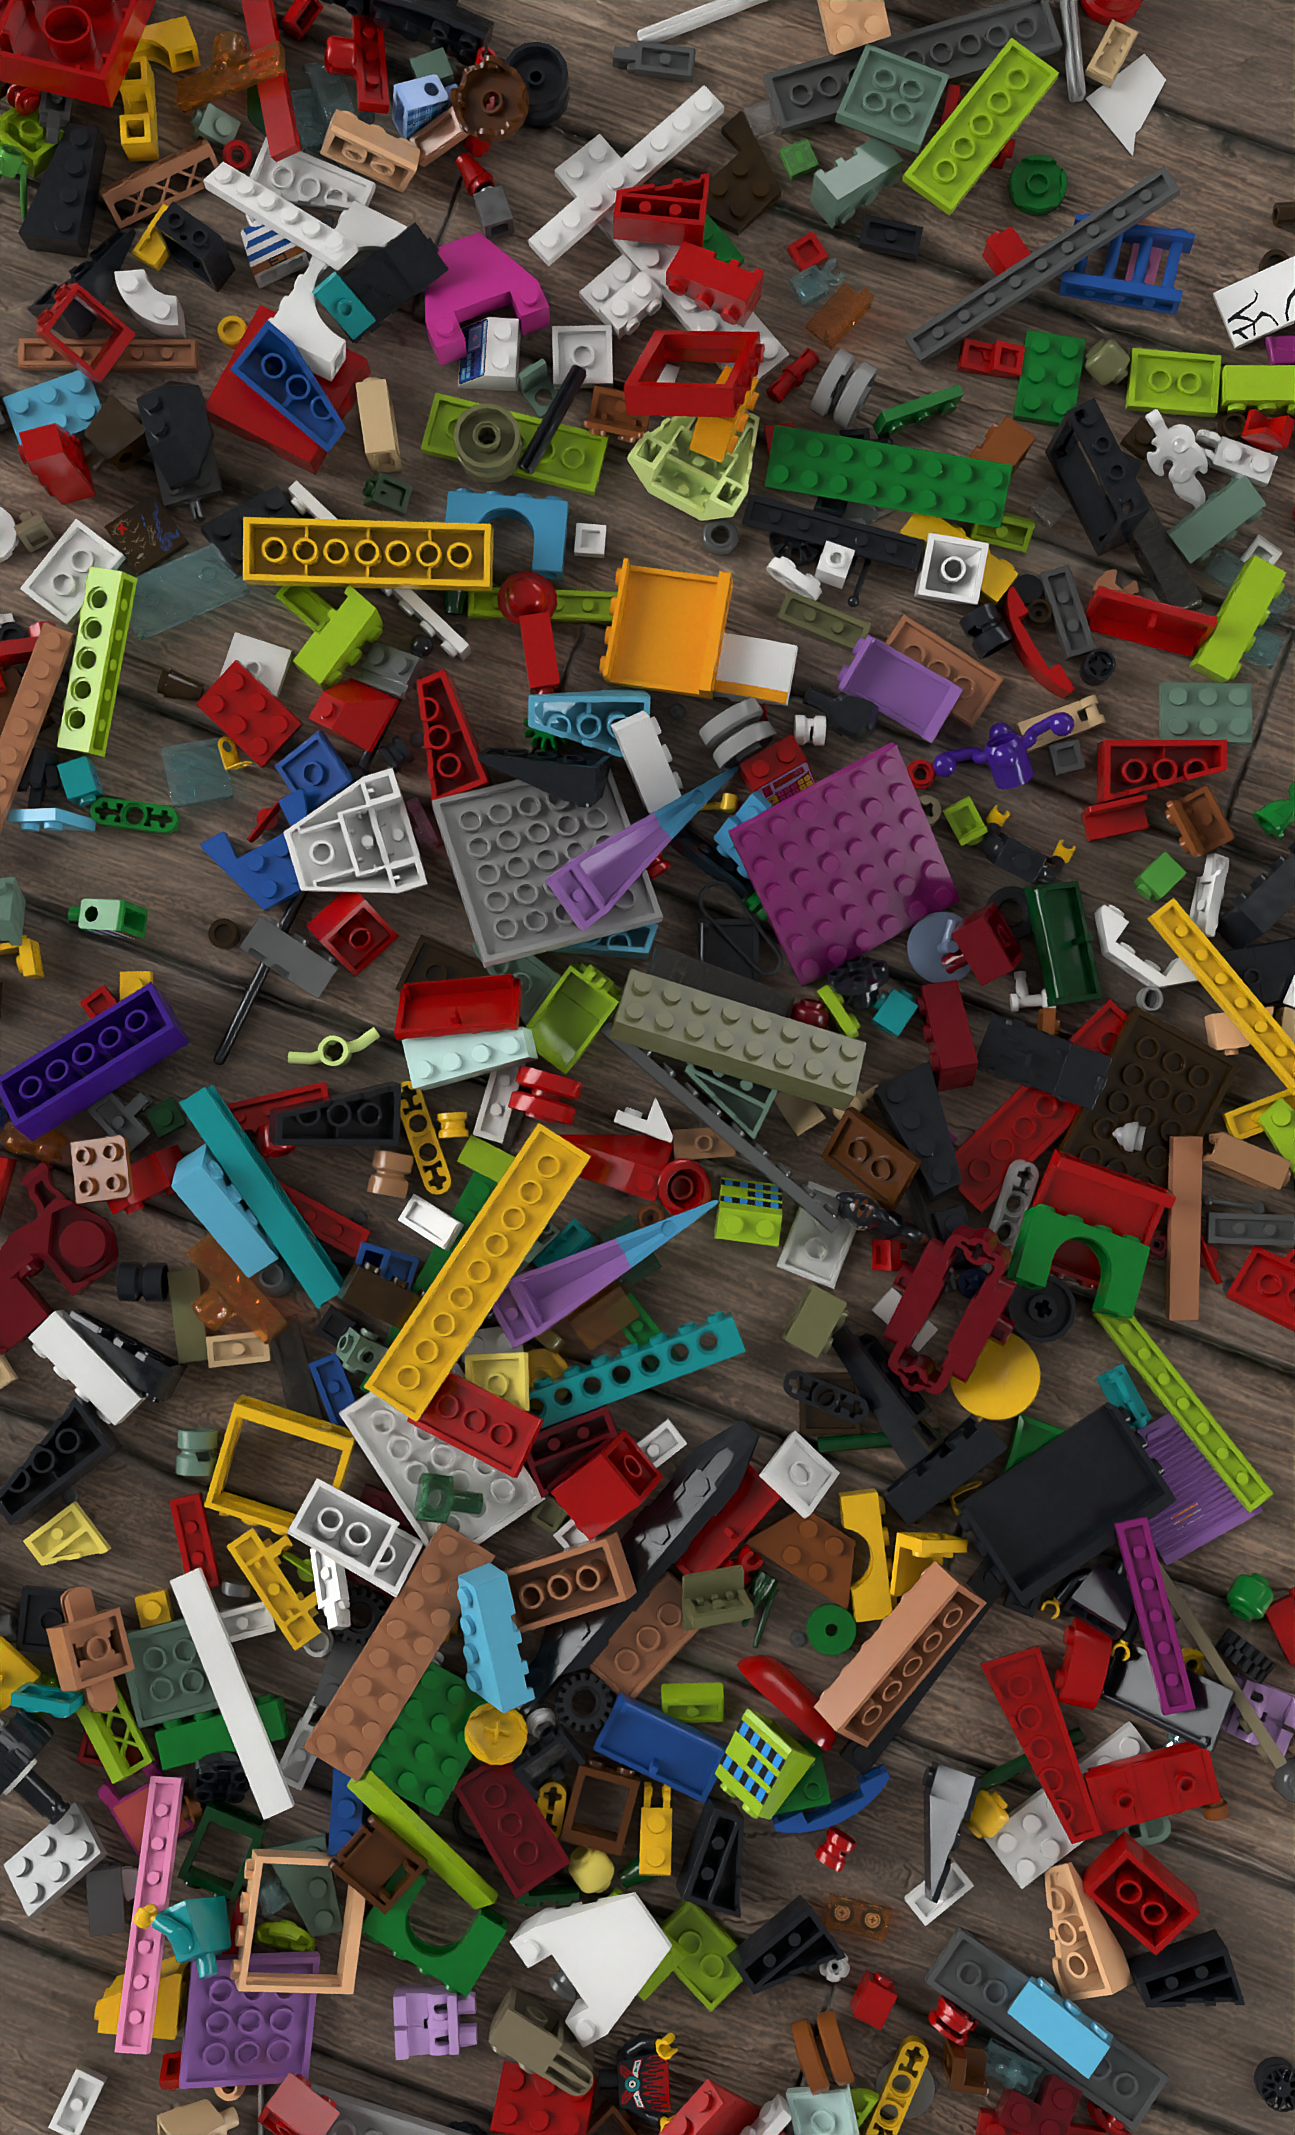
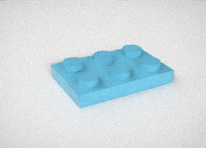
M79 370L3 397L19 445L22 444L19 432L57 423L65 431H69L71 435H75L77 438L85 435V430L102 408L94 382Z

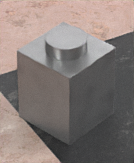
M502 185L497 187L488 186L474 194L476 210L485 237L488 240L515 232L513 217Z

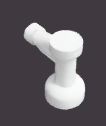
M1026 971L1014 972L1016 993L1010 994L1012 1012L1019 1011V1008L1037 1006L1056 1008V1006L1048 1007L1045 988L1042 989L1041 994L1029 995L1025 979L1027 978Z

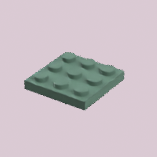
M866 44L837 111L835 122L919 153L950 75Z
M184 1617L126 1632L135 1669L126 1672L125 1675L138 1729L219 1708Z

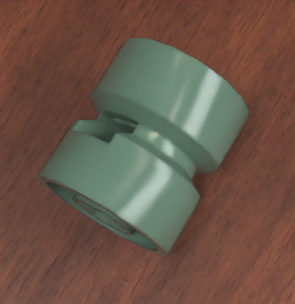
M178 1429L177 1447L182 1452L176 1457L177 1475L211 1476L214 1474L218 1456L213 1454V1450L218 1448V1429Z

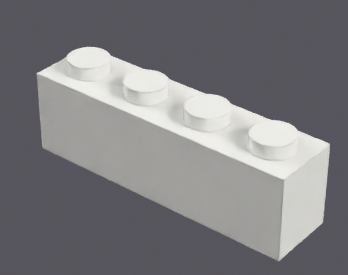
M64 1310L54 1311L28 1337L34 1343L32 1345L33 1350L44 1359L47 1357L55 1365L53 1367L54 1371L62 1379H69L77 1387L75 1389L77 1395L86 1402L91 1401L98 1408L96 1411L98 1416L107 1424L112 1423L115 1426L122 1423L146 1399L142 1396L143 1391L136 1388Z

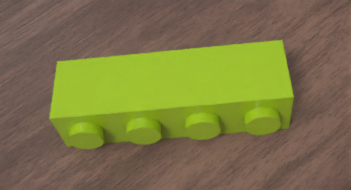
M1225 365L1220 372L1218 412L1243 414L1249 410L1256 409L1263 415H1270L1275 412H1287L1289 415H1295V365Z
M1256 555L1246 560L1216 615L1218 620L1215 629L1201 648L1197 650L1189 668L1216 683H1224L1229 679L1233 680L1242 666L1239 660L1243 653H1248L1256 640L1253 634L1258 625L1262 626L1269 617L1271 610L1267 608L1272 599L1276 600L1283 591L1285 583L1282 581L1287 572Z

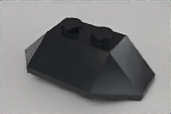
M169 381L143 393L136 400L148 446L165 480L173 491L200 478L202 473L201 467L207 458L214 434L199 385Z

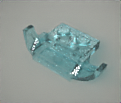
M322 62L308 63L302 67L303 72L308 73L310 78V88L290 91L301 152L304 153L321 150L330 121L336 109L355 114L343 77L327 73ZM338 162L339 168L354 173L353 169Z

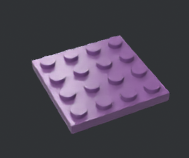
M319 1951L250 1954L248 1972L319 1974L320 1954ZM238 1954L216 1955L219 1973L205 1979H199L196 1961L191 1962L179 2074L180 2089L281 2084L289 2072L294 2076L300 2074L308 2080L317 1993L238 1991L234 1980L230 1978L232 1960L237 1959Z

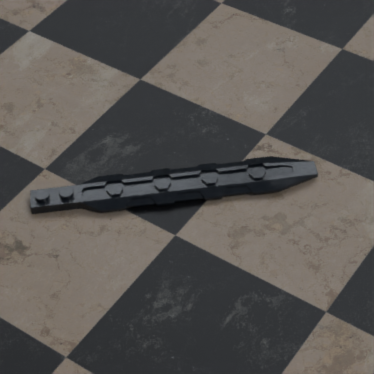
M744 1420L737 1422L694 1448L672 1474V1480L650 1506L646 1505L634 1519L633 1526L620 1540L637 1593L626 1601L546 1625L539 1653L529 1664V1673L524 1675L527 1688H533L535 1699L515 1708L525 1721L564 1676L591 1666L607 1647L609 1639L633 1611L636 1612L650 1596L649 1591L673 1563L677 1564L690 1548L689 1544L713 1515L717 1516L739 1490L760 1437Z

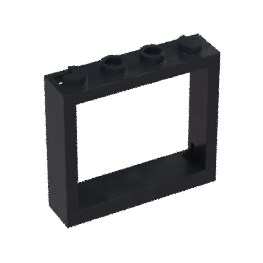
M1095 398L1066 411L1045 453L1097 556H1101L1124 545L1151 507ZM1079 441H1080V443H1081V445H1082V447H1083V449H1084V451H1085V453H1086V455H1087V457H1088V459H1089V461H1090V463H1091V465H1092V467H1093V469H1094L1096 475L1098 476V478H1099V480H1100V482H1101V484H1102V486H1103V488H1104V490H1105V492H1106V494H1107V496H1108V498H1109V500H1110V502H1111V504H1112V506H1113V508H1114V510H1115V512H1116V514H1117V516H1118V519H1116V517H1115V515H1114V513H1113V511H1112V509H1111V507H1110V505H1109V503H1108V501H1107L1105 495L1103 494V492H1102V490H1101V488H1100V486H1099V484H1098V482H1097V480H1096V478H1095V476H1094V474H1093V472H1092V470H1091V468H1090V466H1089V464H1088V462H1087V460H1086V458H1085V456H1084V454H1083V452H1082L1080 446L1078 445V442H1079ZM1063 450L1065 456L1058 459L1054 452ZM1128 504L1130 511L1125 515L1121 506ZM1106 536L1102 543H1100L1099 538Z

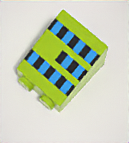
M721 1177L713 1238L778 1247L782 1223V1190L771 1183Z
M748 1708L734 1732L715 1775L722 1781L720 1787L733 1798L737 1796L744 1802L742 1808L754 1819L761 1817L771 1820L816 1758L774 1719Z

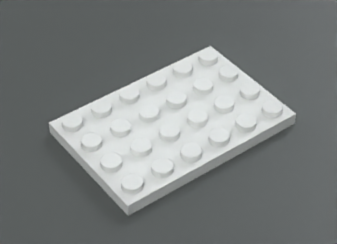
M456 1363L451 1372L465 1378L464 1372ZM372 1392L367 1393L339 1412V1415L425 1547L441 1522L479 1545L545 1500L544 1497L541 1498L537 1485L524 1465L518 1478H512L407 1422L408 1416Z

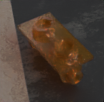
M11 1121L6 1122L4 1132L0 1131L1 1142L5 1149L16 1154H21L22 1152L30 1153L45 1162H51L52 1160L63 1161L59 1148H65L68 1138L63 1136L62 1132L50 1130L38 1139L31 1141L16 1129Z

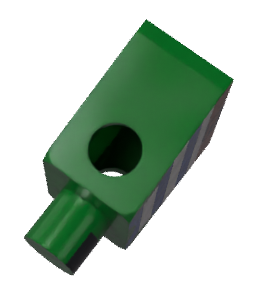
M83 898L81 907L71 906L68 911L69 923L78 925L81 930L96 935L145 940L148 910L130 902Z

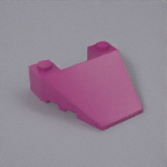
M480 232L437 247L439 249L437 253L449 270L431 283L425 291V322L429 342L439 366L467 357L465 337L459 323L510 305L515 318L519 319L522 335L550 326L549 305L538 280Z

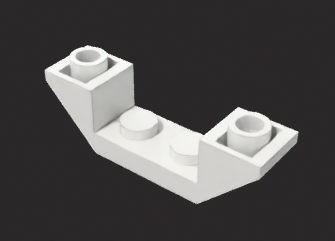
M1105 904L1096 910L1094 916L1102 956L1146 987L1160 989L1198 981L1180 958L1172 960L1164 973L1161 974V969L1158 965L1150 960L1143 961L1135 956L1136 951L1131 946L1123 942L1119 944L1116 942L1129 923L1128 920L1123 918L1124 913L1113 905L1106 906Z

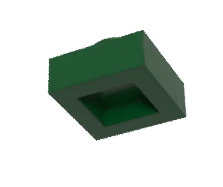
M170 1097L145 1110L158 1138H163L188 1124L174 1097Z

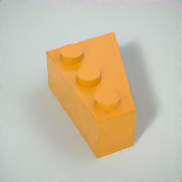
M726 365L716 384H725L733 368ZM753 378L751 390L746 392L744 404L740 405L734 418L698 417L689 446L690 450L720 463L723 462L727 452L731 454L734 452L739 439L736 433L737 431H744L750 416L746 412L748 409L753 411L760 394L755 392L759 379Z

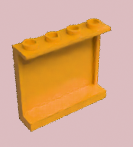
M624 558L622 568H617L615 585L619 587L617 597H612L610 615H613L612 626H607L605 644L608 645L606 656H601L599 673L603 674L602 676L606 684L713 699L733 588L732 574L719 571L718 577L635 566L630 565L629 559Z

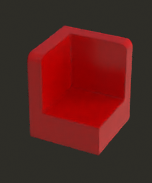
M1256 409L1248 411L1241 437L1264 452L1286 449L1295 420L1289 415L1269 419Z

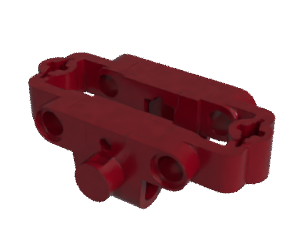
M962 1225L955 1229L946 1243L932 1237L917 1266L915 1267L905 1262L898 1272L893 1287L904 1293L884 1332L883 1338L895 1344L888 1360V1366L893 1373L901 1377L902 1384L908 1390L913 1392L925 1390L937 1395L943 1392L952 1377L966 1384L989 1341L992 1340L1004 1347L1011 1335L1016 1321L1006 1317L1003 1313L1018 1283L1004 1276L1012 1260V1253L1009 1248L999 1243L998 1236L991 1229L979 1228L974 1230L969 1226ZM980 1243L984 1245L983 1249L979 1247ZM959 1247L963 1249L966 1259L972 1264L983 1265L989 1263L995 1268L994 1270L991 1269L983 1285L973 1296L947 1347L950 1351L941 1367L943 1372H940L936 1369L935 1363L930 1357L923 1354L911 1356L906 1351L910 1349L918 1333H920L934 1313L954 1272L952 1264L958 1253L956 1249Z

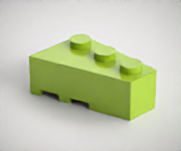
M350 585L344 591L348 597L338 610L331 608L327 616L331 620L320 632L314 631L293 660L296 667L323 691H326L329 687L336 686L342 679V672L349 664L351 666L356 664L361 658L362 650L369 642L371 644L374 643L383 632L384 624L377 608Z

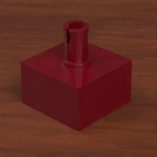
M993 902L960 921L951 933L959 949L955 953L941 957L943 967L949 966L945 969L948 974H952L969 964L981 986H984L1013 971L1025 953L996 903Z

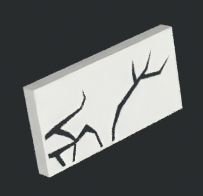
M1295 256L1213 293L1214 301L1235 350L1295 323Z

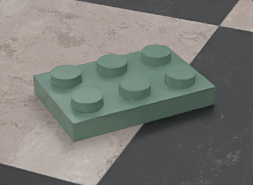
M1162 682L1159 685V740L1227 739V745H1250L1252 743V683Z

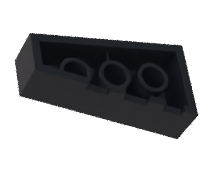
M971 1414L943 1439L945 1442L904 1472L881 1492L908 1526L913 1522L915 1524L922 1522L929 1515V1510L937 1503L945 1502L955 1489L969 1481L978 1471L1008 1449L983 1418Z

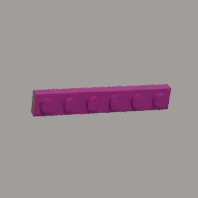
M1143 1516L1114 1523L1162 1714L1166 1716L1196 1709L1148 1519Z

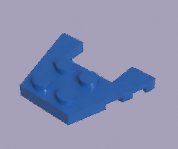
M302 788L278 801L290 826H293L308 815L306 802L308 797L306 791ZM221 832L200 844L201 848L267 912L304 892L300 889L284 833L240 858L228 834L225 832Z

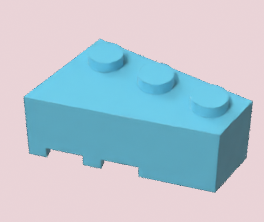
M1031 1976L1007 2013L1089 2079L1111 2047L1113 2034L1082 2013V2010L1072 2001L1063 1999L1054 1992L1055 1988L1042 1977L1036 1979Z

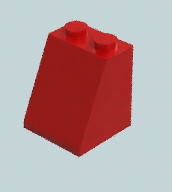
M623 1429L613 1441L591 1459L586 1460L577 1467L569 1477L560 1481L550 1493L556 1499L557 1504L575 1522L578 1530L584 1533L588 1540L591 1541L641 1505L663 1476L627 1431Z

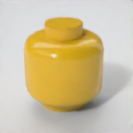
M979 1790L969 1821L963 1820V1822L977 1838L980 1839L982 1836L987 1839L993 1838L1009 1821V1815L1005 1811L1008 1804L996 1791L990 1794L985 1790Z

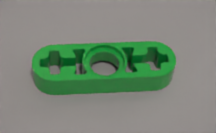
M101 797L96 799L97 801H94L90 808L92 819L104 827L161 835H171L180 827L178 813L165 805ZM106 805H108V808L112 811L120 812V818L116 815H107L106 819H104L99 814V810H104ZM134 808H139L143 811V819L138 824H130L128 821V813ZM150 810H153L151 814L158 818H164L165 813H167L172 819V823H167L165 828H163L160 822L151 820Z

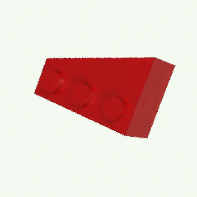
M684 241L666 271V285L678 296L685 295L694 300L701 309L706 311L712 310L720 314L725 322L731 325L738 324L744 328L761 298L764 270L756 268L754 272L739 268L741 265L740 261L731 259L728 264L715 259L717 256L715 252Z

